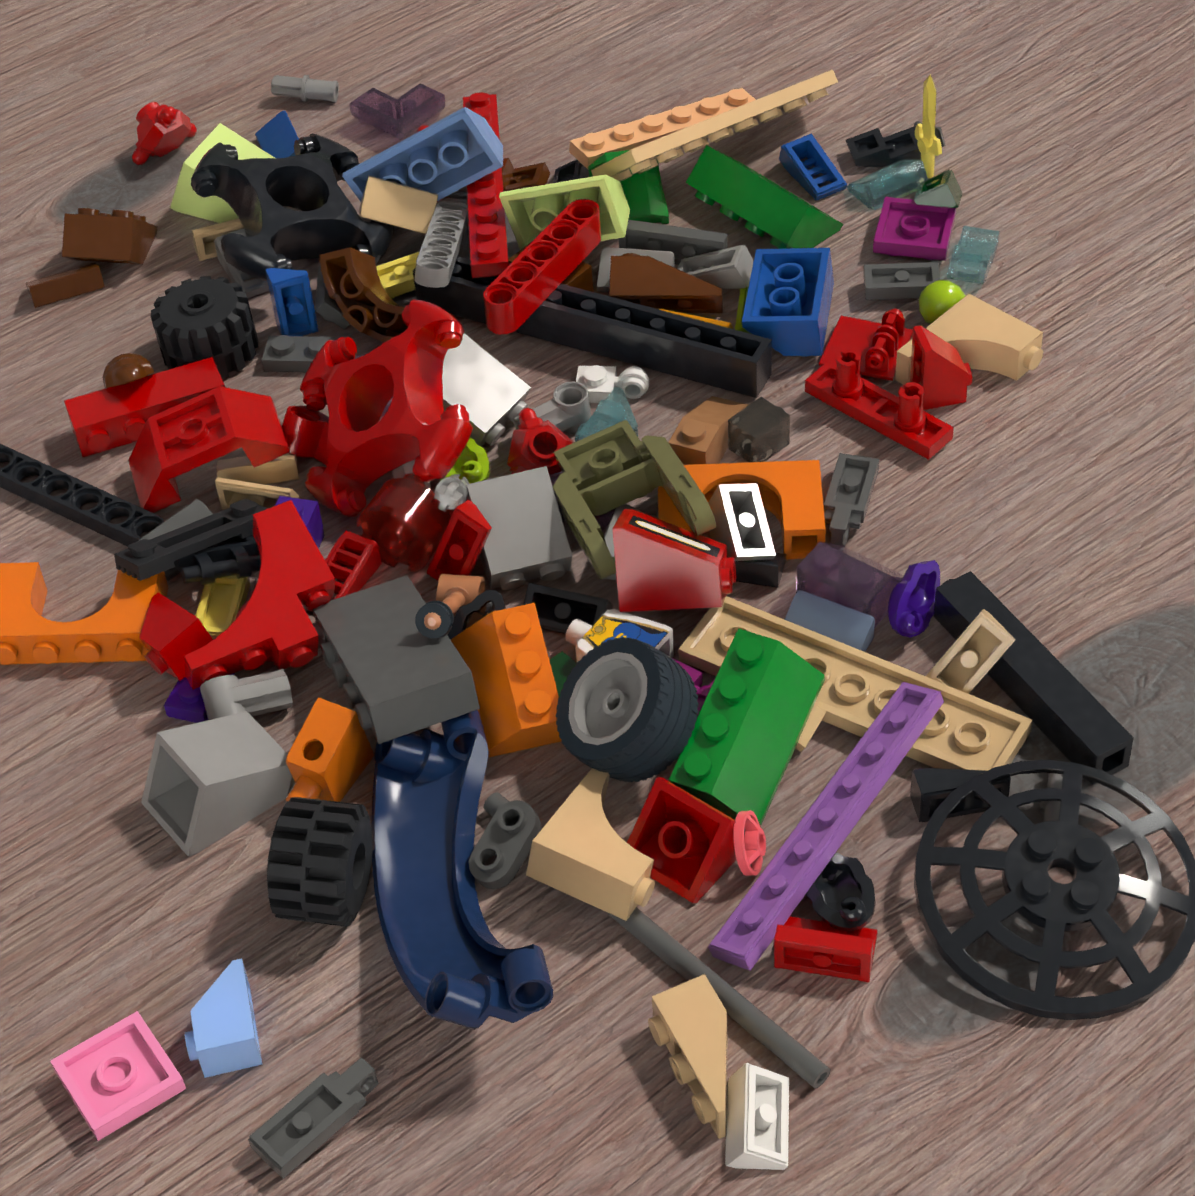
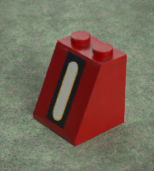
M624 509L612 528L620 612L716 608L723 606L726 594L732 593V583L736 582L735 558L727 556L726 544L702 535L695 536L692 531L633 509Z

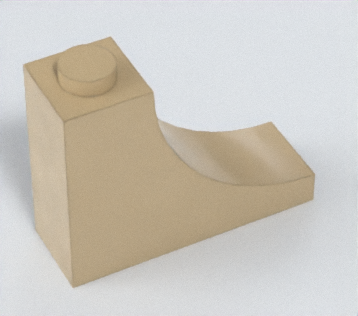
M971 294L966 295L926 327L927 330L954 346L963 363L967 362L971 369L999 373L1016 381L1029 370H1034L1043 357V350L1041 349L1042 331ZM912 339L897 351L895 380L903 385L910 382Z
M591 768L532 840L526 876L627 921L638 905L644 907L652 895L655 881L650 879L654 859L634 849L611 827L603 811L610 775L609 773Z

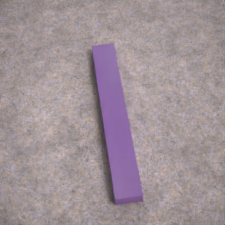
M902 682L709 944L708 948L714 958L751 971L774 939L777 924H785L942 706L944 700L940 691Z

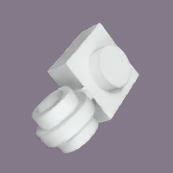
M578 366L576 382L586 386L590 403L613 404L615 393H622L627 398L637 399L645 394L649 388L648 375L642 368L637 366L626 368L619 377H617L616 366Z

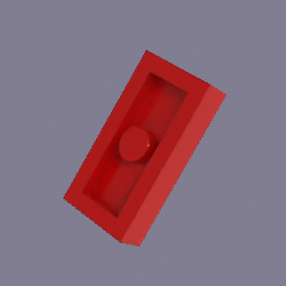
M790 916L784 925L777 924L774 939V968L870 982L878 930L862 928L852 932L841 931L831 927L824 921Z

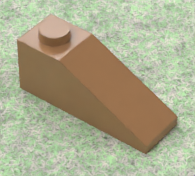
M711 396L683 416L668 442L682 464H719L748 412V404Z

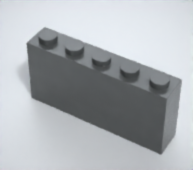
M407 575L331 600L313 609L316 623H313V626L319 635L318 649L321 648L327 667H332L339 688L344 689L350 708H355L362 729H371L378 744L480 709L472 672L447 634L445 633L439 638H428L418 631L415 617L418 610L426 603Z

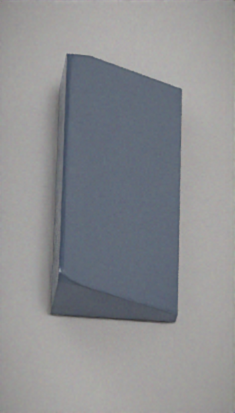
M798 590L784 619L864 652L874 639V617L803 590Z

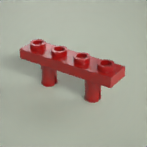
M842 350L841 355L839 353L836 355V363L829 360L805 380L806 393L928 460L953 439V426L923 411L925 391L923 386L915 382H908L903 385V388L899 389V397L860 377L861 355L856 350Z

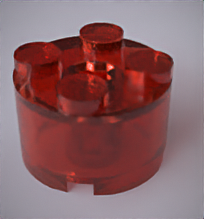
M407 473L403 478H392L386 481L357 519V527L361 525L363 530L361 536L371 539L379 545L381 562L394 568L399 562L408 565L409 567L406 571L411 572L419 571L427 565L436 552L454 512V509L440 510L438 508L440 501L434 498L435 493L426 487L424 481L419 476L413 473Z

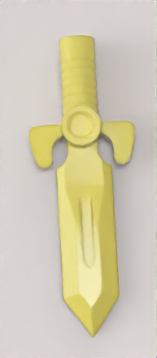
M931 74L924 81L922 124L916 125L914 133L915 138L918 140V149L921 152L920 175L923 178H932L934 176L935 156L942 154L940 139L935 136L936 88Z

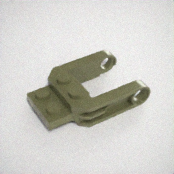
M624 420L553 452L556 462L563 472L553 485L554 493L558 498L557 502L562 510V516L601 580L616 573L615 556H611L601 527L594 516L606 514L623 504L644 497L659 486L664 488L695 536L716 528L714 515L705 496L665 437L647 435L640 441L628 421Z

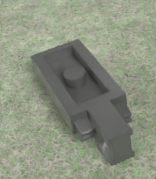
M839 453L824 502L825 524H830L829 545L845 548L850 528L860 529L861 523H864L878 475L880 459Z
M361 1057L341 1075L337 1071L329 1076L323 1072L249 1136L248 1141L251 1148L284 1179L359 1113V1110L367 1103L365 1097L379 1084L375 1069Z

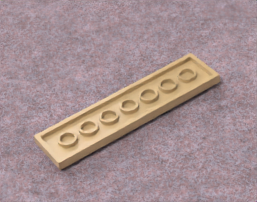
M833 70L817 75L633 148L591 170L592 175H608L621 182L635 173L640 174L658 166V163H668L683 156L682 149L685 153H692L704 148L706 145H710L707 139L710 140V143H717L733 136L734 132L732 129L736 133H742L759 125L757 119L760 120V123L776 119L783 115L781 109H784L785 113L796 111L807 105L805 102L806 98L811 103L828 95L826 88L838 83V80Z
M727 596L722 607L710 608L678 649L679 661L717 676L738 628L778 640L825 675V681L814 704L826 711L822 721L860 737H863L902 682L940 691L944 703L906 754L907 757L934 768L988 771L994 767L1011 764L1032 729L1033 720Z

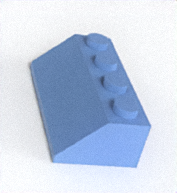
M464 107L343 173L342 177L360 202L368 175L438 194L437 201L503 167V145L484 117Z

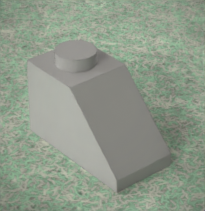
M758 484L718 485L708 502L716 521V528L709 531L711 539L726 544L727 556L734 557L735 561L774 559L776 554Z

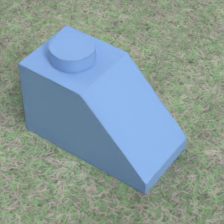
M242 958L232 960L191 1009L193 1030L185 1032L190 1061L199 1059L204 1078L263 1065L250 984Z

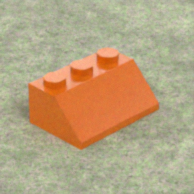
M535 603L493 611L451 639V642L472 672L480 706L478 712L488 744V758L561 742L562 739L559 738L558 726L556 725V708L559 695Z

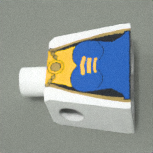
M616 609L607 610L593 626L580 619H575L569 625L566 632V641L576 646V662L580 661L584 655L593 650L594 647L601 645V643L607 642L610 639L614 640V638L620 639L621 637L640 640L652 645L669 657H674L673 628L626 612H620Z

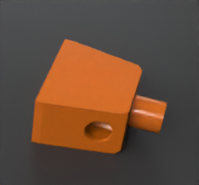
M317 698L286 757V764L295 781L294 786L285 799L286 802L290 801L292 797L341 802L374 756L365 731L359 723L356 711L325 699Z

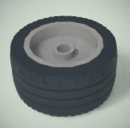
M628 637L607 640V642L601 643V645L594 647L593 650L584 655L576 663V666L573 667L566 682L563 684L556 708V725L558 726L559 738L562 739L561 742L565 745V748L579 761L593 769L609 773L610 778L624 782L647 780V778H652L654 775H658L661 771L667 769L688 744L698 715L697 689L691 676L679 663L652 645Z

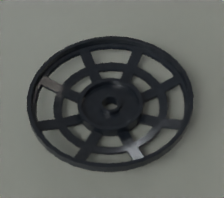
M1055 760L1019 761L994 767L972 777L951 792L934 811L923 831L915 859L914 890L918 912L927 935L941 957L963 980L985 996L1011 1009L1038 1017L1062 1020L1094 1019L1123 1012L1148 1000L1167 985L1184 964L1195 941V859L1185 837L1171 818L1152 799L1126 781L1102 770L1074 762ZM1031 773L1063 774L1062 789H1032L1013 794L1009 797H1006L989 783V781L1005 775L1014 776ZM1082 779L1099 783L1122 794L1141 807L1148 815L1131 821L1125 814L1109 803L1081 793ZM970 792H973L990 807L973 824L963 847H934L937 833L947 815ZM1041 801H1061L1058 821H1046L1035 825L1018 807ZM1080 805L1104 815L1117 824L1119 828L1099 837L1093 831L1078 825ZM1000 817L1017 834L1007 852L978 849L985 832ZM1164 830L1173 842L1185 866L1189 882V896L1162 886L1159 863L1146 836ZM1134 843L1144 862L1147 881L1120 874L1114 852ZM931 865L960 866L962 891L974 917L952 934L943 922L934 900L930 878ZM975 867L1002 870V883L1006 895L990 906L986 905L978 888ZM1057 867L1066 869L1071 873L1073 881L1067 884L1057 883L1049 876L1048 871ZM1117 893L1145 900V905L1139 918L1125 933L1121 931L1108 913ZM1159 906L1186 915L1185 927L1176 946L1162 964L1149 973L1133 947L1150 930L1158 914ZM1018 911L1030 922L1044 928L1042 947L1018 937L1001 922ZM1092 925L1106 942L1104 946L1089 950L1062 951L1064 932L1078 931ZM988 933L996 942L1010 952L1029 961L1039 963L1035 992L1020 988L995 976L973 960L964 949ZM1117 958L1132 982L1131 985L1121 990L1098 996L1074 998L1055 996L1059 968L1092 967Z

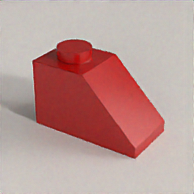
M921 325L913 327L910 382L920 384L925 390L923 410L965 403L967 386L972 385L970 365L967 362L963 363L954 346Z
M159 592L151 598L139 639L149 651L144 657L160 675L166 671L181 681L186 677L184 656L200 649L213 639L195 615Z

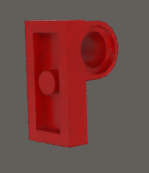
M304 405L289 406L282 422V428L290 449L289 454L298 457H314L327 466L329 417L320 411L308 410Z

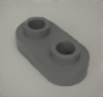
M515 800L503 804L495 812L469 859V869L483 887L499 889L508 885L515 878L530 852L532 840L541 830V822L536 812L528 803ZM520 817L515 825L508 826V823L513 818ZM497 856L493 864L485 866L488 858Z

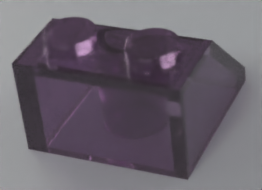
M819 542L797 566L796 593L798 590H803L871 615L875 619V628L888 614L889 596L894 587L901 581L903 575L844 546Z

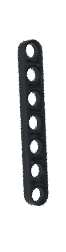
M0 444V463L9 462L7 466L0 468V488L127 547L141 539L139 536L143 532L154 530L165 522L163 518L148 510ZM30 475L38 476L34 481L20 482L24 477ZM63 488L68 489V491L62 495L50 496V493L54 490ZM89 502L98 503L97 506L89 510L79 509L83 504ZM118 516L128 517L126 521L119 524L109 523L111 519Z

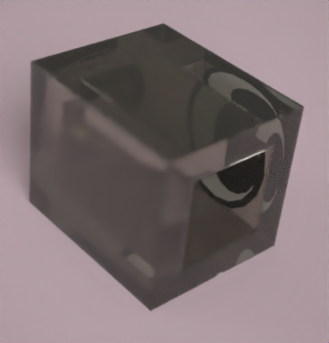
M763 397L758 398L728 420V448L748 462H765L790 444V415L781 407L775 406Z

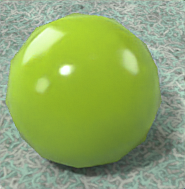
M937 280L929 284L921 292L918 300L919 312L925 322L931 324L963 299L965 294L957 284L949 280Z

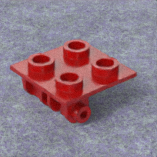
M899 309L886 311L883 314L882 323L841 315L819 361V366H823L829 360L836 363V355L838 353L841 355L842 350L853 349L861 355V375L893 381L896 375L897 351L911 340L913 330L905 328V319Z

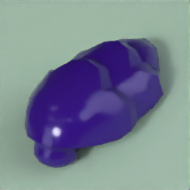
M935 560L909 565L901 581L891 591L888 601V618L892 629L901 636L913 637L921 634L927 629L934 615L936 588L940 586V569Z

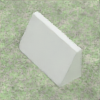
M745 1063L728 1079L725 1165L738 1169L785 1170L788 1167L789 1077Z

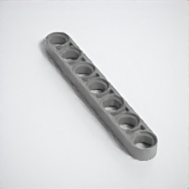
M458 190L438 201L416 260L415 282L417 284L432 288L445 287L449 284L469 222L467 192Z

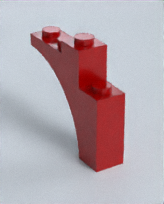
M292 500L253 514V537L257 543L261 559L257 584L246 607L224 632L200 649L184 656L185 676L192 690L199 688L201 684L212 678L230 675L243 669H256L269 658H272L277 669L281 670L288 667H301L318 655L319 635L306 611H313L314 608L334 600L335 577Z

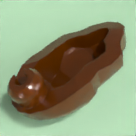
M126 353L113 358L107 364L102 378L104 387L108 388L137 381L155 371L150 361L141 355Z

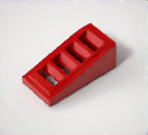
M345 531L339 537L325 559L335 579L344 582L342 584L335 581L334 593L337 596L334 599L360 591L380 567L382 562L377 542L349 531Z

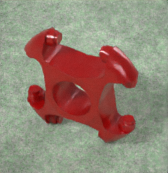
M416 299L410 301V304L405 306L402 311V319L408 326L407 330L362 357L355 359L357 346L352 338L340 337L336 340H328L311 362L303 378L300 391L303 393V402L306 404V408L312 411H320L327 405L329 412L327 467H312L307 474L305 487L316 500L334 512L348 517L357 516L366 506V497L364 495L366 488L387 472L412 460H415L412 469L413 474L419 482L444 479L457 462L473 430L469 420V413L466 411L465 406L459 404L451 405L444 411L442 384L443 362L448 349L460 346L465 330L454 316L433 303ZM393 397V399H392V401H391V403H390V406H389V408H388V411L385 413V415H384V416L381 418V420H380V417H381V415H382V412H383L385 406L387 405V403H388V402L391 400V398Z

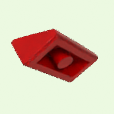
M467 500L455 507L426 573L437 581L441 574L470 576L492 527L472 501Z

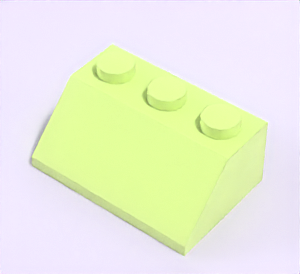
M608 175L500 192V201L520 250L532 242L568 204L578 199L593 200L599 205L601 241L624 238L626 236L630 208L620 181Z

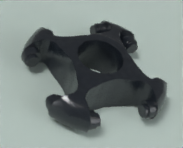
M312 133L308 137H301L299 140H295L294 153L296 156L286 158H250L238 160V152L235 146L230 144L223 145L219 142L208 150L195 168L191 178V186L196 194L201 197L217 196L225 200L237 214L248 233V237L236 233H228L222 237L221 248L226 262L257 279L268 282L265 269H292L291 261L320 258L319 255L349 247L375 257L377 264L391 243L394 226L371 220L369 223L361 219L337 184V181H345L342 177L344 172L360 164L358 156L347 147L326 137ZM283 206H289V207H292V208H295V209H298V210H301V211H295V210H292V209H289V208H286V207H283Z

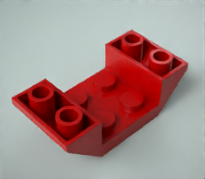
M219 386L148 418L128 459L140 507L154 513L181 501L175 479L176 476L187 473L196 467L225 456L241 447L254 468L289 453L290 449L271 396Z

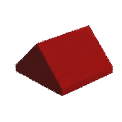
M657 777L627 843L642 854L654 859L650 878L691 903H697L736 861L734 849V824L736 821L668 780Z

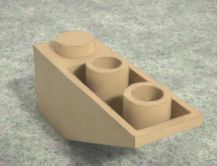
M704 974L652 996L653 1017L648 1019V1024L658 1046L666 1045L672 1056L669 1058L670 1065L677 1081L681 1085L687 1083L694 1095L691 1097L692 1104L702 1124L710 1122L717 1137L721 1139L726 1136L727 1011Z

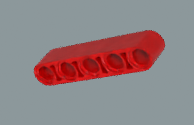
M578 199L568 204L485 289L483 297L486 324L489 331L500 335L516 331L600 243V210L597 202L589 199Z

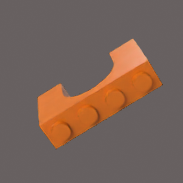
M820 460L684 465L707 502L711 499L718 485L757 483L763 508L773 513L780 522L783 554H786V559L825 558L826 527ZM659 486L658 519L692 531L664 488Z
M39 562L0 563L1 665L147 661L144 655L149 651L139 639L151 598L157 592L167 597L168 583L164 571L139 581L137 578H133L132 575H127V572L123 573L121 570H118L113 594L101 610L81 620L57 622L42 617L48 590Z

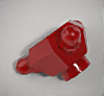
M157 102L148 103L136 115V120L139 122L137 126L138 142L135 144L137 148L132 154V161L136 165H143L150 156L162 157L180 147L186 137L191 138L195 136L197 132L196 126L190 122L188 116L172 106L159 105Z
M524 408L519 413V421L521 423L518 425L519 429L513 432L507 465L511 467L509 471L512 472L511 474L547 466L551 483L556 482L563 472L559 468L553 452L574 442L549 420L543 421L541 418H538L533 409Z

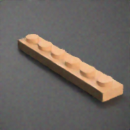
M743 88L733 89L721 95L703 98L698 102L677 106L672 110L655 115H647L639 120L618 124L613 128L596 133H588L583 137L570 140L569 153L588 169V166L604 153L631 150L756 99Z

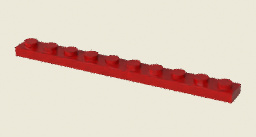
M479 92L470 95V97H463V108L466 107L484 117L500 140L496 94L489 95ZM502 167L467 185L472 278L499 276L509 266L505 211L499 198L500 192H504Z

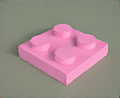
M138 1011L50 1061L56 1075L98 1141L186 1089L183 1078Z

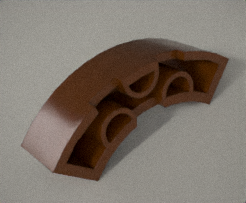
M351 247L319 255L323 280L330 298L335 299L339 308L344 313L342 316L350 325L361 333L384 343L407 330L408 326L402 319V311L405 307H400L385 291L378 276L375 257Z

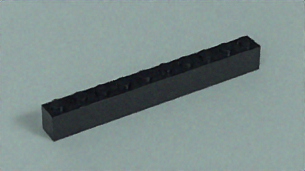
M457 256L449 284L445 287L432 288L417 284L415 282V268L413 269L417 300L433 303L451 315L486 324L483 293L498 276L472 278L471 260ZM560 284L533 314L514 331L754 398L758 397L772 375V339Z

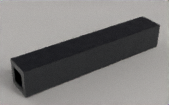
M971 571L955 579H949L936 588L934 618L955 640L961 636L983 609L988 611L1015 639L1013 644L987 674L1033 720V723L1070 762L1096 768L1111 775L1129 766L1134 737ZM1089 781L1092 785L1096 784V782Z

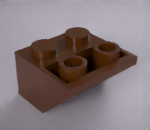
M78 208V214L65 213L62 257L76 261L143 265L157 235L158 226L147 223L145 216L134 215V212L112 210L111 215L100 213V210Z

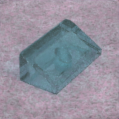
M900 160L849 183L847 189L868 208L876 210L883 206L885 197L903 198L916 192L920 183L928 178L923 161Z

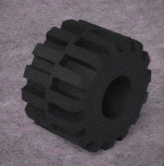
M201 276L199 280L191 281L190 278L181 281L182 285L171 286L164 291L166 296L156 299L154 302L155 309L151 310V320L164 364L168 367V370L213 357L223 379L229 377V372L233 370L237 372L246 367L245 361L253 360L256 355L255 348H258L259 341L246 292H243L242 286L237 282L229 283V279L224 277L211 279V276Z
M292 797L290 801L285 803L273 831L267 865L268 897L272 913L275 914V917L345 927L350 926L352 921L355 920L367 891L372 863V830L369 814L364 805Z

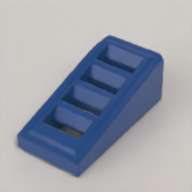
M812 133L781 146L779 161L787 172L816 201L847 188L846 181ZM803 158H807V159H808V160H805V161L801 162V159H803ZM812 165L815 166V168H812V169H810V170H807V169H806V168H808V167H810V166H812ZM819 173L823 174V176H820L816 179L812 178V176L817 175ZM826 181L831 182L830 184L823 186L821 188H819L818 186L819 184H822Z

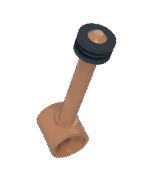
M441 574L437 585L436 601L426 603L416 614L415 623L418 631L428 638L443 636L452 627L453 617H455L459 607L471 603L478 595L486 591L484 577Z

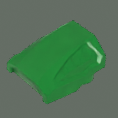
M629 150L604 153L588 166L589 177H593L591 170ZM659 163L658 166L640 174L635 173L620 182L630 208L628 220L669 224Z

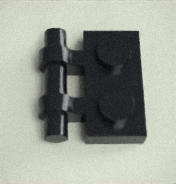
M253 535L244 539L234 536L174 561V564L178 571H181L184 584L200 581L201 585L215 583L216 578L236 575L238 579L251 577L252 572L260 571L261 559L257 543Z

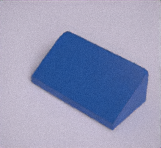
M284 110L255 133L260 148L275 158L296 156L294 153V142L299 140Z
M280 268L265 269L275 321L280 335L304 336L319 332L308 272Z

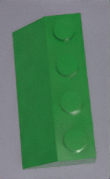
M708 145L705 146L685 182L697 189L694 196L711 206L714 205L715 201L721 204L719 212L737 222L740 217L747 220L744 227L761 237L764 236L765 232L773 236L770 243L779 249L814 248L840 231L844 225L743 163Z
M738 628L697 717L692 736L680 754L669 782L734 820L740 811L751 810L757 816L761 828L823 686L825 675L780 641Z

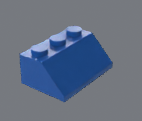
M830 248L756 249L742 317V327L753 335L772 339V348L783 356H822L834 287Z

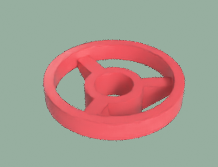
M751 810L740 811L736 816V823L734 824L735 855L743 875L756 876L761 871L763 856L766 853V837L763 829L760 828L755 813Z

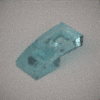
M963 226L959 243L955 245L947 279L984 284L998 247L1000 231Z

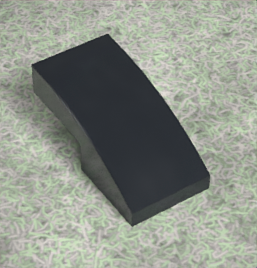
M915 127L886 137H882L879 128L846 139L847 147L856 166L884 167L921 159V152L917 144L918 140L914 135Z

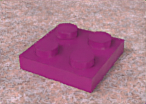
M885 197L873 241V253L946 261L956 217V208L917 205L912 199Z

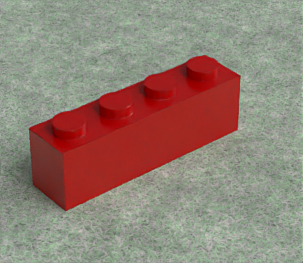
M213 357L149 375L128 384L108 387L64 400L82 457H86L136 442L148 418L219 386L225 387V384Z

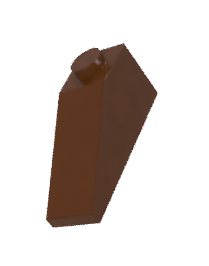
M635 253L611 256L610 297L655 309L679 313H723L721 288L650 256H640Z

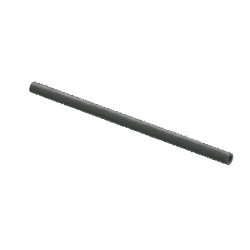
M495 792L485 801L484 810L493 817L503 804L510 801L500 793ZM520 817L513 818L508 823V826L515 825ZM637 907L627 921L606 912L685 980L689 981L705 974L725 1007L727 1015L812 1087L818 1088L827 1080L831 1072L828 1066Z

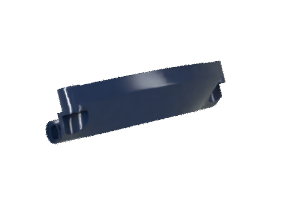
M478 710L441 722L444 735L424 729L420 736L409 733L380 744L376 743L371 816L373 842L372 869L376 905L381 928L392 960L403 982L416 1001L426 1011L427 1015L472 1029L479 1028L488 1016L515 1023L534 1012L544 1009L551 1003L553 998V987L543 950L534 944L516 949H506L490 932L478 903L475 877L469 869V859L474 850L477 811L489 751Z

